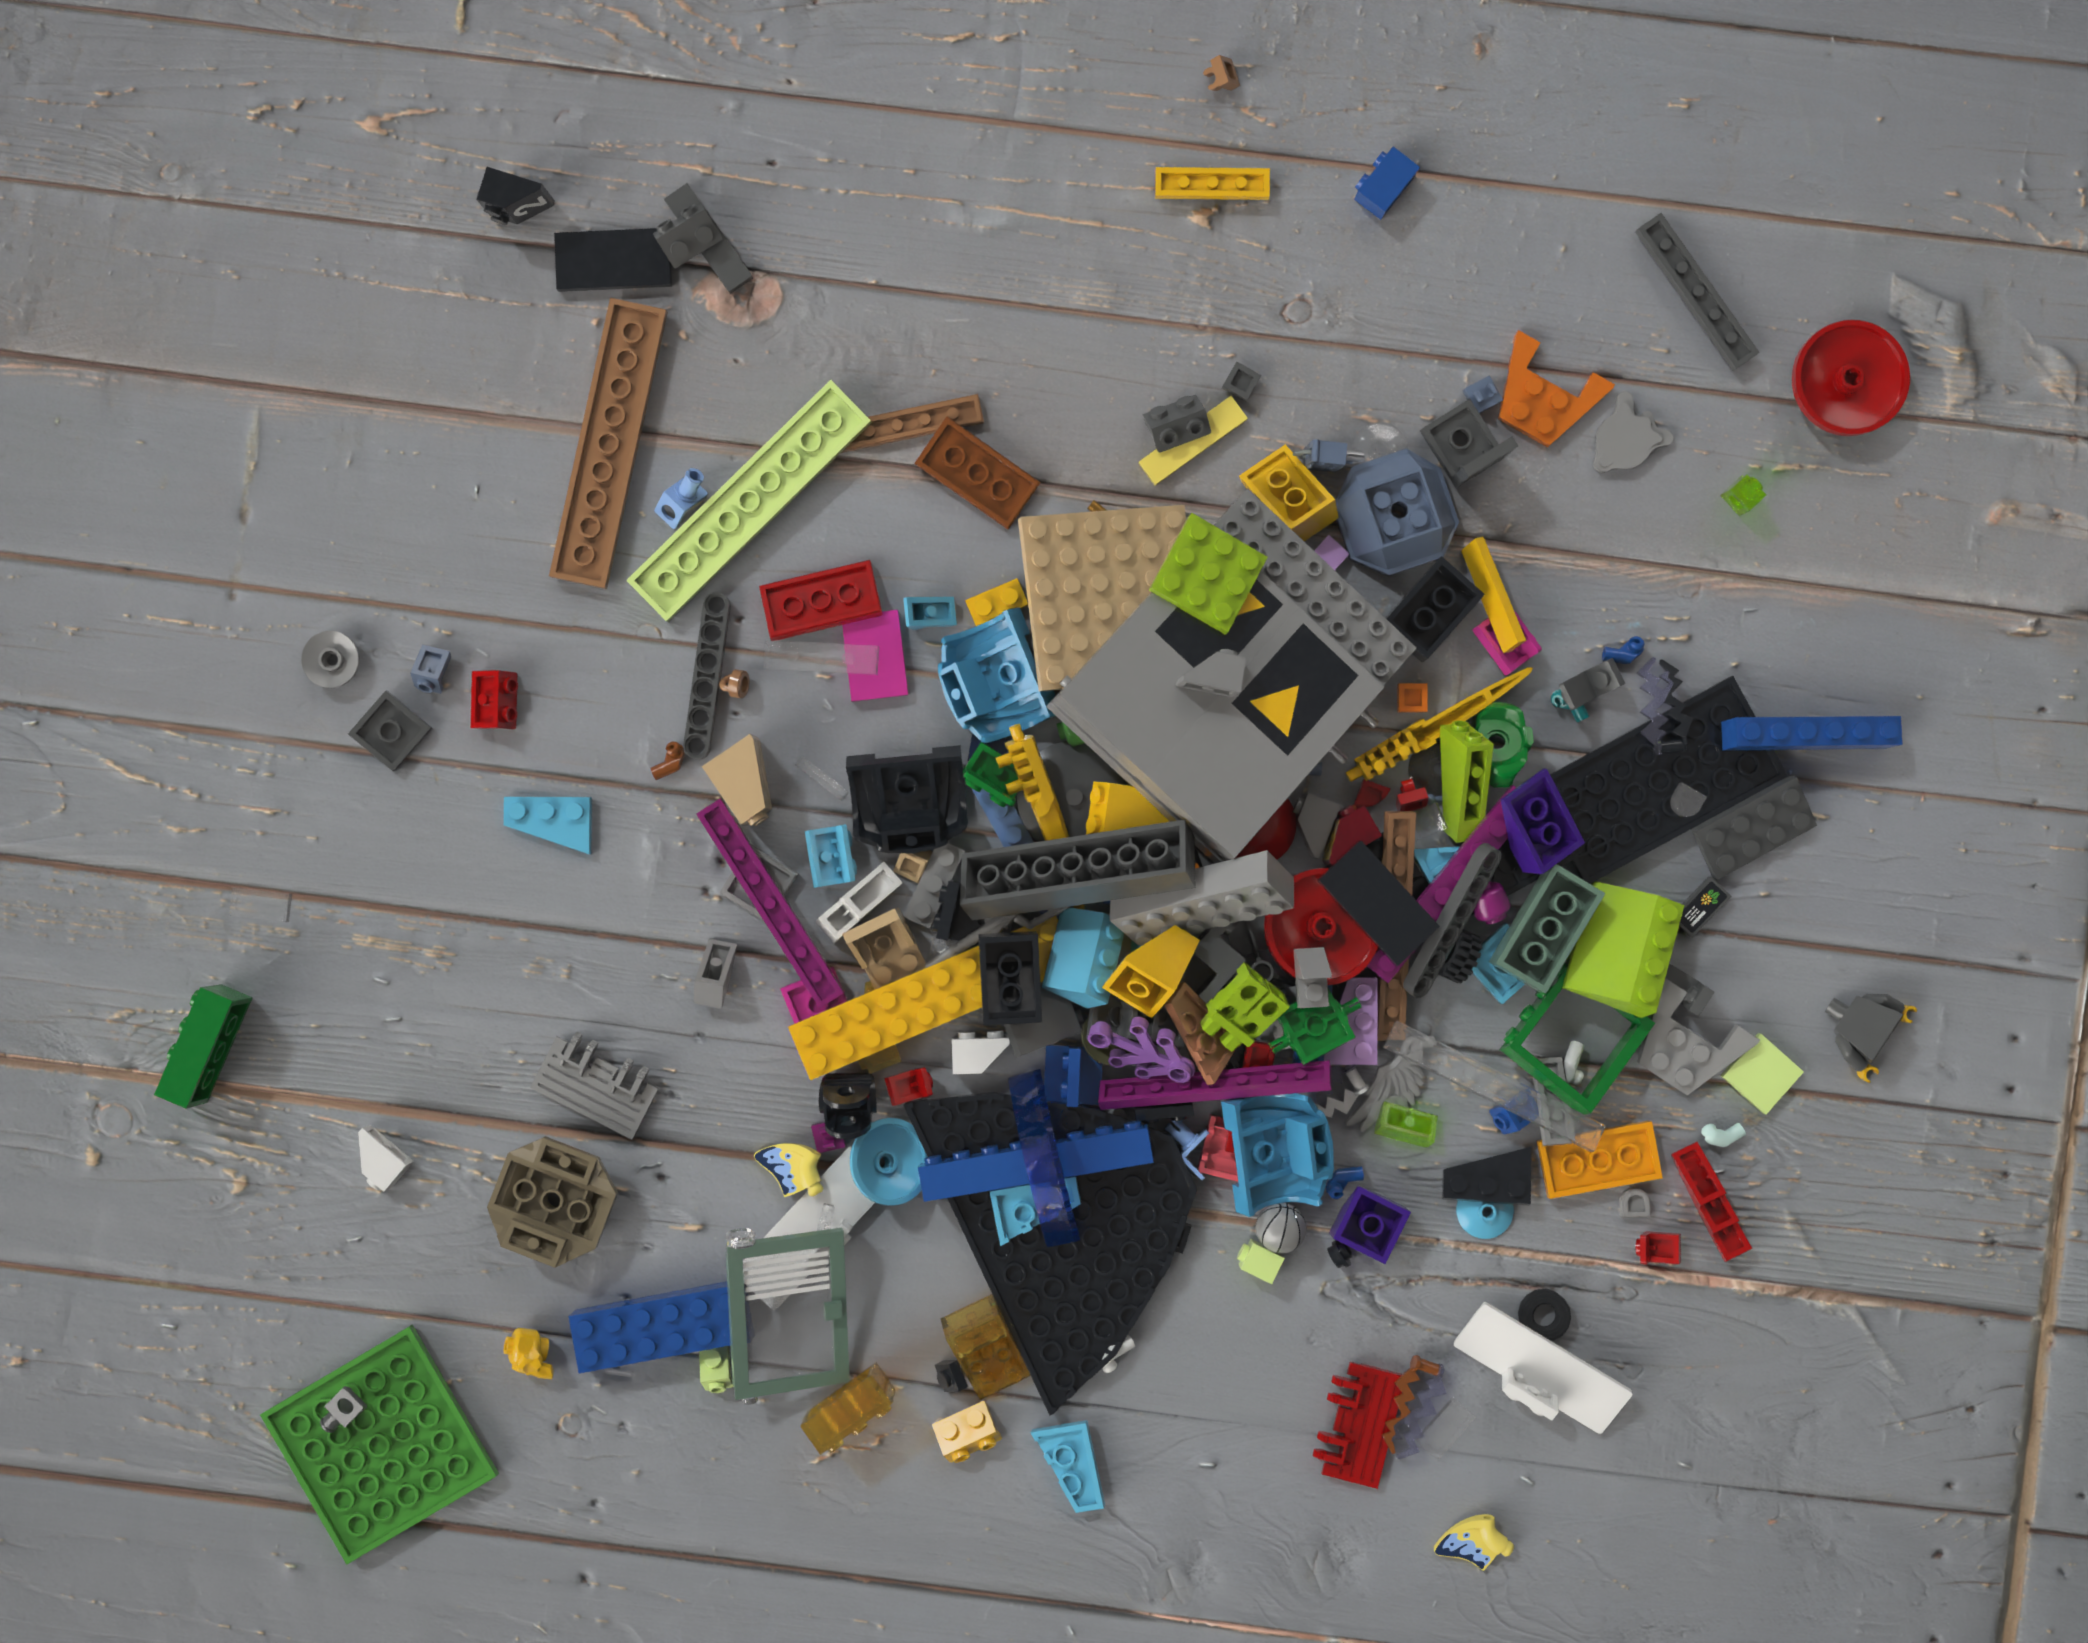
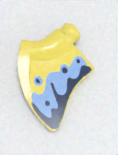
M781 1143L761 1149L754 1154L755 1160L776 1178L784 1197L807 1189L811 1197L823 1192V1186L820 1184L822 1180L817 1170V1163L821 1154L815 1149L802 1144Z
M1489 1514L1475 1515L1458 1522L1447 1530L1434 1545L1436 1555L1467 1560L1483 1571L1498 1554L1501 1553L1507 1557L1514 1550V1544L1508 1541L1507 1537L1496 1529L1495 1517Z

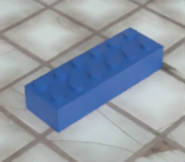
M727 1281L576 1309L568 1316L579 1374L730 1346ZM744 1283L747 1342H750L755 1334L749 1301H746L747 1292H745L746 1285Z

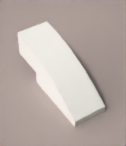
M883 862L821 915L815 923L835 943L843 936V933L852 929L903 882Z

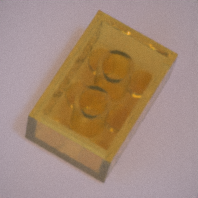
M875 1362L850 1380V1382H847L808 1410L800 1427L820 1455L827 1450L832 1453L844 1444L843 1439L850 1433L856 1436L868 1426L866 1422L876 1416L879 1419L892 1409L890 1405L894 1402L896 1389L877 1362Z

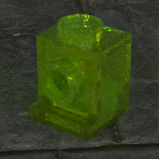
M1746 474L1740 476L1720 496L1741 516L1754 508L1766 494L1762 490V484L1756 478L1749 477Z

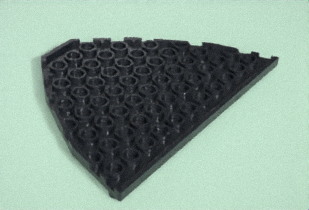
M997 1092L910 1101L903 1105L927 1157L941 1155L942 1159L952 1158V1153L969 1150L970 1154L981 1153V1148L998 1145V1149L1010 1148L1009 1144L1016 1141L1026 1140L1028 1145L1038 1143V1138L1054 1135L1057 1140L1067 1138L1066 1134L1074 1131H1084V1135L1096 1133L1095 1129L1098 1127L1112 1126L1113 1130L1124 1128V1123L1132 1122L1095 1107L1082 1105L1067 1107L1066 1103ZM1148 1127L1154 1163L1076 1176L1081 1199L1080 1205L1052 1220H1046L1034 1226L1032 1230L1025 1234L1021 1233L1011 1238L1009 1242L1000 1246L989 1191L947 1198L1049 1416L1053 1415L1081 1386L1116 1356L1131 1328L1135 1325L1162 1277H1164L1170 1267L1197 1192V1186L1172 1135ZM1115 1345L1112 1351L1108 1349V1347Z

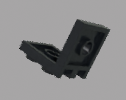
M948 881L947 886L942 885L938 902L943 903L941 914L937 913L935 915L932 931L937 932V939L960 941L983 926L977 920H971L960 906L961 882ZM1012 923L1007 930L1004 928L1001 933L1011 932Z

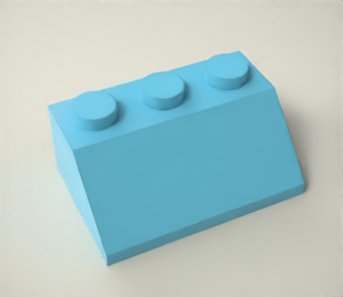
M1071 907L1060 913L1042 988L1087 1009L1108 1004L1110 992L1102 987L1117 967L1124 933L1110 921V915Z

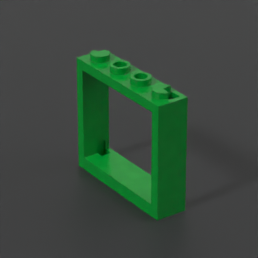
M1569 959L1564 962L1546 994L1536 991L1535 996H1537V999L1532 1006L1529 1004L1522 1010L1519 1015L1521 1021L1516 1028L1511 1027L1506 1032V1037L1503 1039L1505 1043L1499 1050L1579 1115L1592 1113L1655 1025V1022L1647 1016L1640 1018L1614 1008L1632 1024L1585 1090L1580 1094L1521 1046L1563 989Z

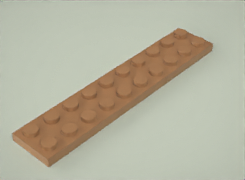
M610 298L550 568L549 577L602 589H607L668 314L666 309Z

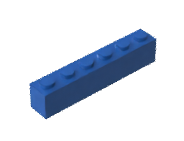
M1901 716L1735 717L1721 722L1723 750L1887 749L1903 745Z

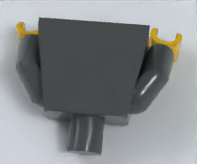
M1865 994L1862 997L1856 996L1850 1006L1834 998L1825 1012L1839 1020L1834 1029L1836 1034L1835 1042L1844 1059L1857 1071L1859 1078L1870 1083L1871 1081L1866 1077L1867 1072L1871 1070L1878 1075L1879 1070L1869 1063H1873L1900 1021L1906 1023L1913 1022L1907 1018L1906 1014L1907 1011L1917 1012L1916 1007L1904 1005L1888 994Z

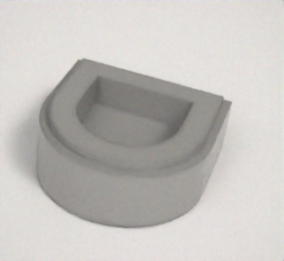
M1635 1187L1623 1191L1619 1199L1620 1217H1651V1204L1647 1193Z

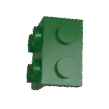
M980 742L963 769L965 784L977 792H980L981 789L989 792L990 799L1003 808L1007 804L1013 807L1016 803L1015 796L1018 792L1009 795L1005 786L1018 780L1013 764L999 769L995 758L1002 756V754L985 743Z

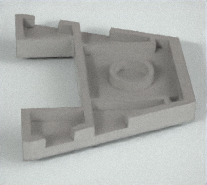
M1665 978L1657 1012L1652 1014L1651 1018L1655 1025L1643 1040L1637 1062L1676 1089L1689 1095L1757 1045L1760 1039L1735 1024L1723 1043L1717 1048L1671 1018L1688 992Z

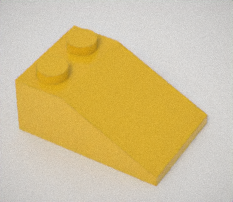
M1286 444L1239 475L1246 489H1249L1303 541H1306L1339 518L1334 497L1296 456H1293V452Z

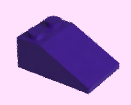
M1542 769L1501 799L1510 849L1522 872L1544 874L1585 843L1547 769Z

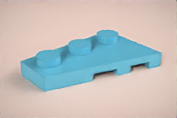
M504 797L503 825L586 854H591L592 797Z
M1076 1176L989 1191L1000 1246L1021 1233L1029 1232L1034 1226L1046 1220H1052L1081 1204Z
M1088 1420L1032 1429L1030 1432L1035 1442H1038L1044 1453L1045 1460L1054 1470L1059 1479L1058 1483L1075 1513L1104 1509L1105 1501Z

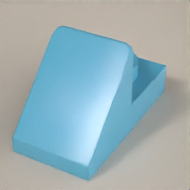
M954 597L903 598L906 627L918 630L926 627H951L957 625Z

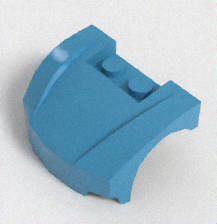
M1020 607L1005 610L988 622L956 634L944 636L941 639L943 644L941 647L942 662L938 664V674L945 699L961 727L969 729L982 743H989L1010 736L1009 727L1015 724H1020L1023 731L1056 717L1046 707L1056 696L1054 690L1039 692L1035 660L1025 636L1031 633Z
M1293 1093L1234 1098L1221 1101L1224 1126L1226 1130L1232 1131L1238 1183L1232 1184L1236 1212L1252 1217L1257 1211L1266 1206L1285 1202H1299L1317 1207L1323 1203L1321 1197L1324 1194L1327 1180H1331L1333 1177L1334 1155L1333 1141L1327 1118L1324 1112L1318 1110L1313 1100L1309 1096Z

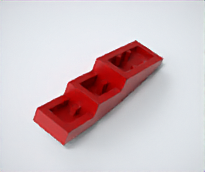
M1695 1142L1672 1153L1671 1156L1687 1191L1724 1262L1753 1249L1738 1224L1739 1219L1725 1196V1189L1699 1143Z

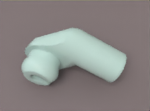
M1710 1123L1705 1125L1701 1131L1708 1144L1720 1147H1727L1746 1135L1740 1123L1734 1124L1725 1131L1717 1129L1714 1124Z

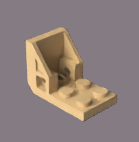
M899 907L842 934L861 968H865L874 989L926 968V961Z

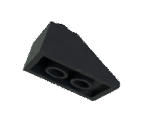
M1037 931L978 934L983 1026L1042 1022Z

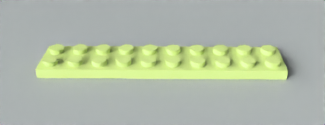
M830 380L626 581L665 621L669 622L872 423L871 420Z

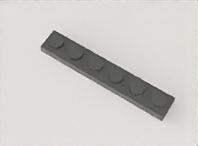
M1658 214L1638 228L1635 233L1732 371L1760 353L1663 214Z

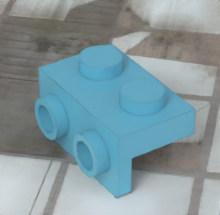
M847 825L805 831L813 887L855 881L857 865L851 855L852 835L847 830Z

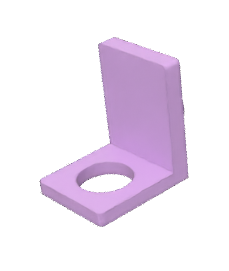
M1330 535L1314 550L1335 571L1349 555Z

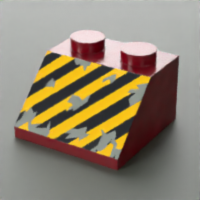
M1353 804L1338 811V818L1333 823L1322 858L1324 865H1333L1359 840L1367 845L1382 836L1365 805L1356 807Z

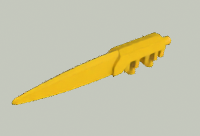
M1527 667L1426 721L1424 719L1418 720L1354 759L1357 766L1345 772L1348 780L1352 782L1362 775L1366 781L1370 780L1376 775L1383 774V771L1387 768H1393L1397 762L1408 759V756L1412 753H1418L1436 744V739L1440 737V725L1452 724L1453 721L1468 720L1517 685L1532 672L1533 668Z
M1020 724L1009 727L1013 740L1004 743L1009 753L995 758L999 769L1013 764L1014 771L1017 774L1018 780L1005 785L1008 794L1011 795L1023 790L1026 801L1028 803L1031 802V807L1045 841L1069 837L1034 736H1024ZM1084 904L1073 906V908L1085 910Z

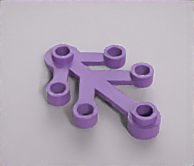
M1134 1017L1129 1028L1140 1044L1113 1033L1111 1026L1106 1022L1099 1021L1091 1026L1088 1041L1094 1047L1106 1048L1111 1043L1132 1052L1126 1054L1121 1049L1111 1050L1108 1062L1113 1067L1121 1068L1124 1065L1136 1064L1134 1073L1138 1078L1149 1079L1152 1076L1168 1075L1171 1080L1179 1083L1189 1081L1195 1073L1194 1063L1188 1058L1181 1056L1174 1044L1176 1035L1170 1029L1164 1028L1159 1030L1156 1039L1157 1044L1164 1048L1166 1056L1158 1052L1147 1032L1149 1022L1145 1018ZM1150 1062H1155V1063H1157V1064H1159V1065H1154V1066H1153L1152 1063H1150Z

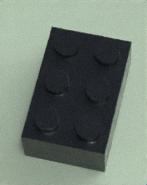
M1441 556L1385 618L1416 647L1412 654L1421 662H1424L1435 652L1485 594Z

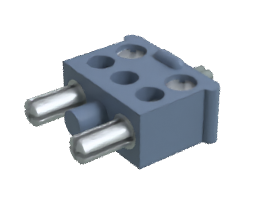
M1312 440L1304 447V450L1293 451V456L1303 459V464L1308 470L1336 473L1343 466L1353 467L1358 465V462H1364L1365 459L1364 452L1347 451V443Z

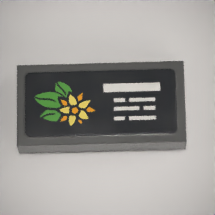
M1707 877L1682 903L1684 909L1679 928L1690 938H1693L1732 896L1712 877Z

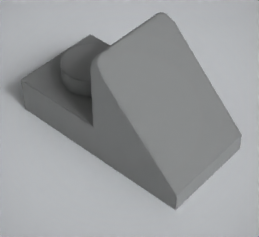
M1324 947L1294 949L1297 1008L1329 1006L1327 978H1331L1332 974Z

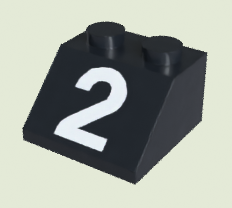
M486 167L476 199L484 208L483 211L491 216L490 219L502 225H507L508 222L518 225L551 208L555 202L542 183L490 167Z

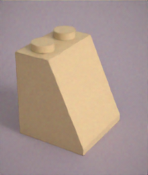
M749 734L703 765L702 768L740 824L754 825L756 827L769 818L767 813L772 810L761 742L758 737Z

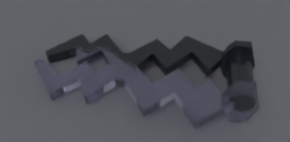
M1653 657L1637 672L1639 676L1647 680L1646 683L1640 686V689L1654 697L1640 711L1641 714L1652 721L1641 731V734L1654 745L1655 755L1677 751L1686 752L1688 746L1686 736L1693 718L1681 713L1686 705L1672 696V693L1683 681L1674 677L1679 670L1663 659L1659 661V664L1667 672L1659 675V678L1649 673L1648 671L1656 661V658ZM1661 679L1669 684L1663 690L1656 686ZM1664 703L1674 707L1666 716L1680 723L1671 732V734L1679 737L1680 740L1664 742L1660 740L1667 732L1659 728L1669 719L1656 710Z

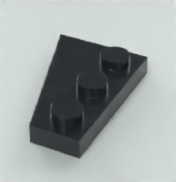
M1532 1147L1444 1169L1442 1199L1529 1206L1531 1204Z

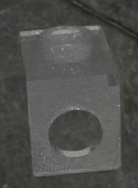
M1437 802L1413 811L1416 813L1415 841L1448 828Z

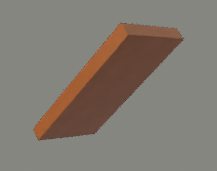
M948 416L914 463L1007 530L1041 483Z

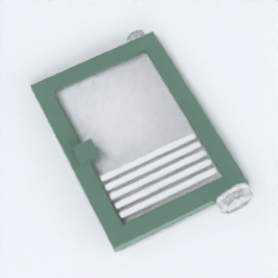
M842 1227L756 1239L755 1232L747 1228H739L727 1232L725 1254L732 1383L735 1400H740L745 1405H751L758 1401L759 1396L850 1382L844 1231Z

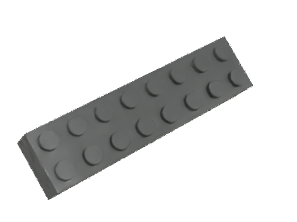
M1184 819L962 853L960 906L971 920L1193 889L1196 888L1195 836Z

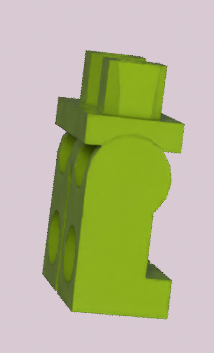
M1245 962L1236 970L1238 974L1224 989L1220 990L1214 999H1211L1206 1004L1208 1013L1200 1021L1202 1029L1210 1036H1214L1222 1027L1227 1030L1220 1037V1041L1231 1052L1242 1043L1250 1047L1255 1042L1254 1038L1260 1036L1290 1007L1284 993Z

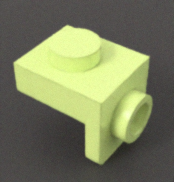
M729 1346L699 1351L700 1383L704 1389L711 1393H721L726 1391V1388L734 1387L730 1369Z

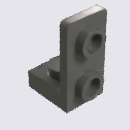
M1611 658L1559 684L1563 700L1571 710H1574L1592 699L1624 685L1625 682L1614 659Z
M1669 963L1666 978L1688 992L1680 1004L1699 1016L1711 999L1714 991Z

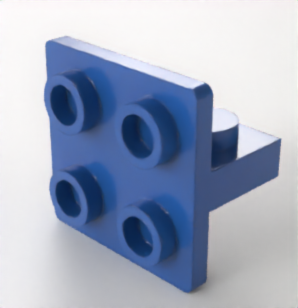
M1047 1045L1044 1100L1066 1103L1067 1107H1078V1104L1099 1105L1100 1081L1102 1080L1103 1064L1093 1060L1086 1052L1084 1046Z

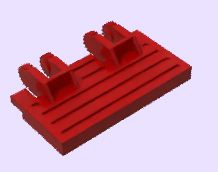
M1349 1362L1347 1374L1358 1377L1357 1380L1333 1375L1331 1382L1340 1387L1354 1389L1353 1398L1334 1392L1328 1393L1327 1396L1328 1401L1339 1404L1332 1429L1333 1431L1343 1433V1436L1319 1431L1317 1438L1322 1442L1340 1446L1339 1453L1319 1448L1314 1449L1312 1456L1324 1460L1322 1475L1378 1489L1388 1450L1382 1434L1390 1431L1385 1422L1396 1418L1398 1406L1394 1397L1402 1392L1394 1382L1402 1374L1362 1363Z

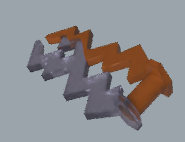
M1418 1355L1412 1356L1410 1368L1394 1382L1402 1392L1394 1397L1401 1414L1399 1417L1385 1422L1390 1431L1382 1434L1390 1452L1395 1454L1393 1440L1402 1439L1397 1427L1405 1424L1409 1427L1410 1431L1403 1433L1409 1448L1396 1454L1398 1459L1420 1452L1414 1439L1425 1436L1417 1422L1420 1418L1437 1414L1430 1398L1447 1394L1442 1381L1445 1371L1443 1364L1430 1362L1420 1358ZM1421 1370L1434 1375V1378L1424 1380L1429 1386L1428 1389L1416 1392L1422 1407L1410 1411L1405 1402L1415 1399L1408 1386V1383L1420 1380L1415 1371Z

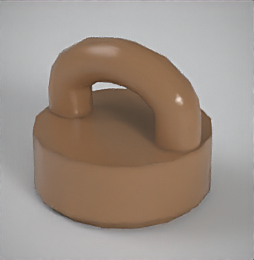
M734 669L731 674L721 679L719 683L720 689L729 692L730 697L744 698L749 689V674L747 671Z

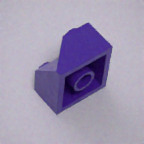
M1357 1186L1341 1207L1329 1234L1333 1239L1386 1264L1411 1212L1403 1205L1376 1192Z

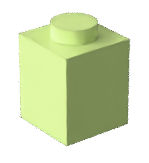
M1250 1239L1248 1245L1245 1243L1242 1245L1237 1259L1240 1260L1239 1266L1241 1270L1270 1284H1273L1285 1259L1281 1253L1269 1251L1261 1243Z

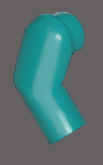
M1561 689L1554 691L1551 695L1552 705L1570 710L1576 723L1590 717L1584 704L1571 710L1562 698Z

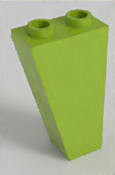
M1453 721L1452 724L1440 725L1443 831L1456 843L1465 842L1485 817L1494 746L1482 733L1475 730L1465 721Z

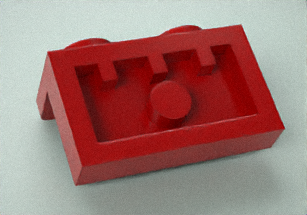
M501 670L472 671L470 728L516 729L518 674L516 672Z

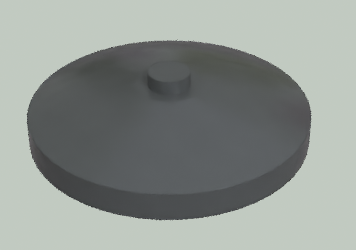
M1067 741L1053 744L1040 752L1069 837L1086 835V822L1089 816L1090 793L1093 788V781L1130 786L1087 744L1072 747ZM1023 790L1017 793V803L1022 822L1036 841H1045L1031 807V802L1028 803L1026 801Z

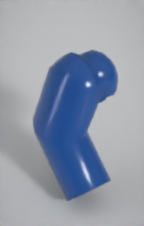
M1634 636L1620 649L1604 647L1602 661L1613 658L1615 663L1630 664L1642 654L1645 645L1644 640L1641 637Z
M1362 1166L1335 1170L1332 1179L1326 1183V1192L1333 1199H1339L1343 1196V1190L1348 1182L1364 1180Z

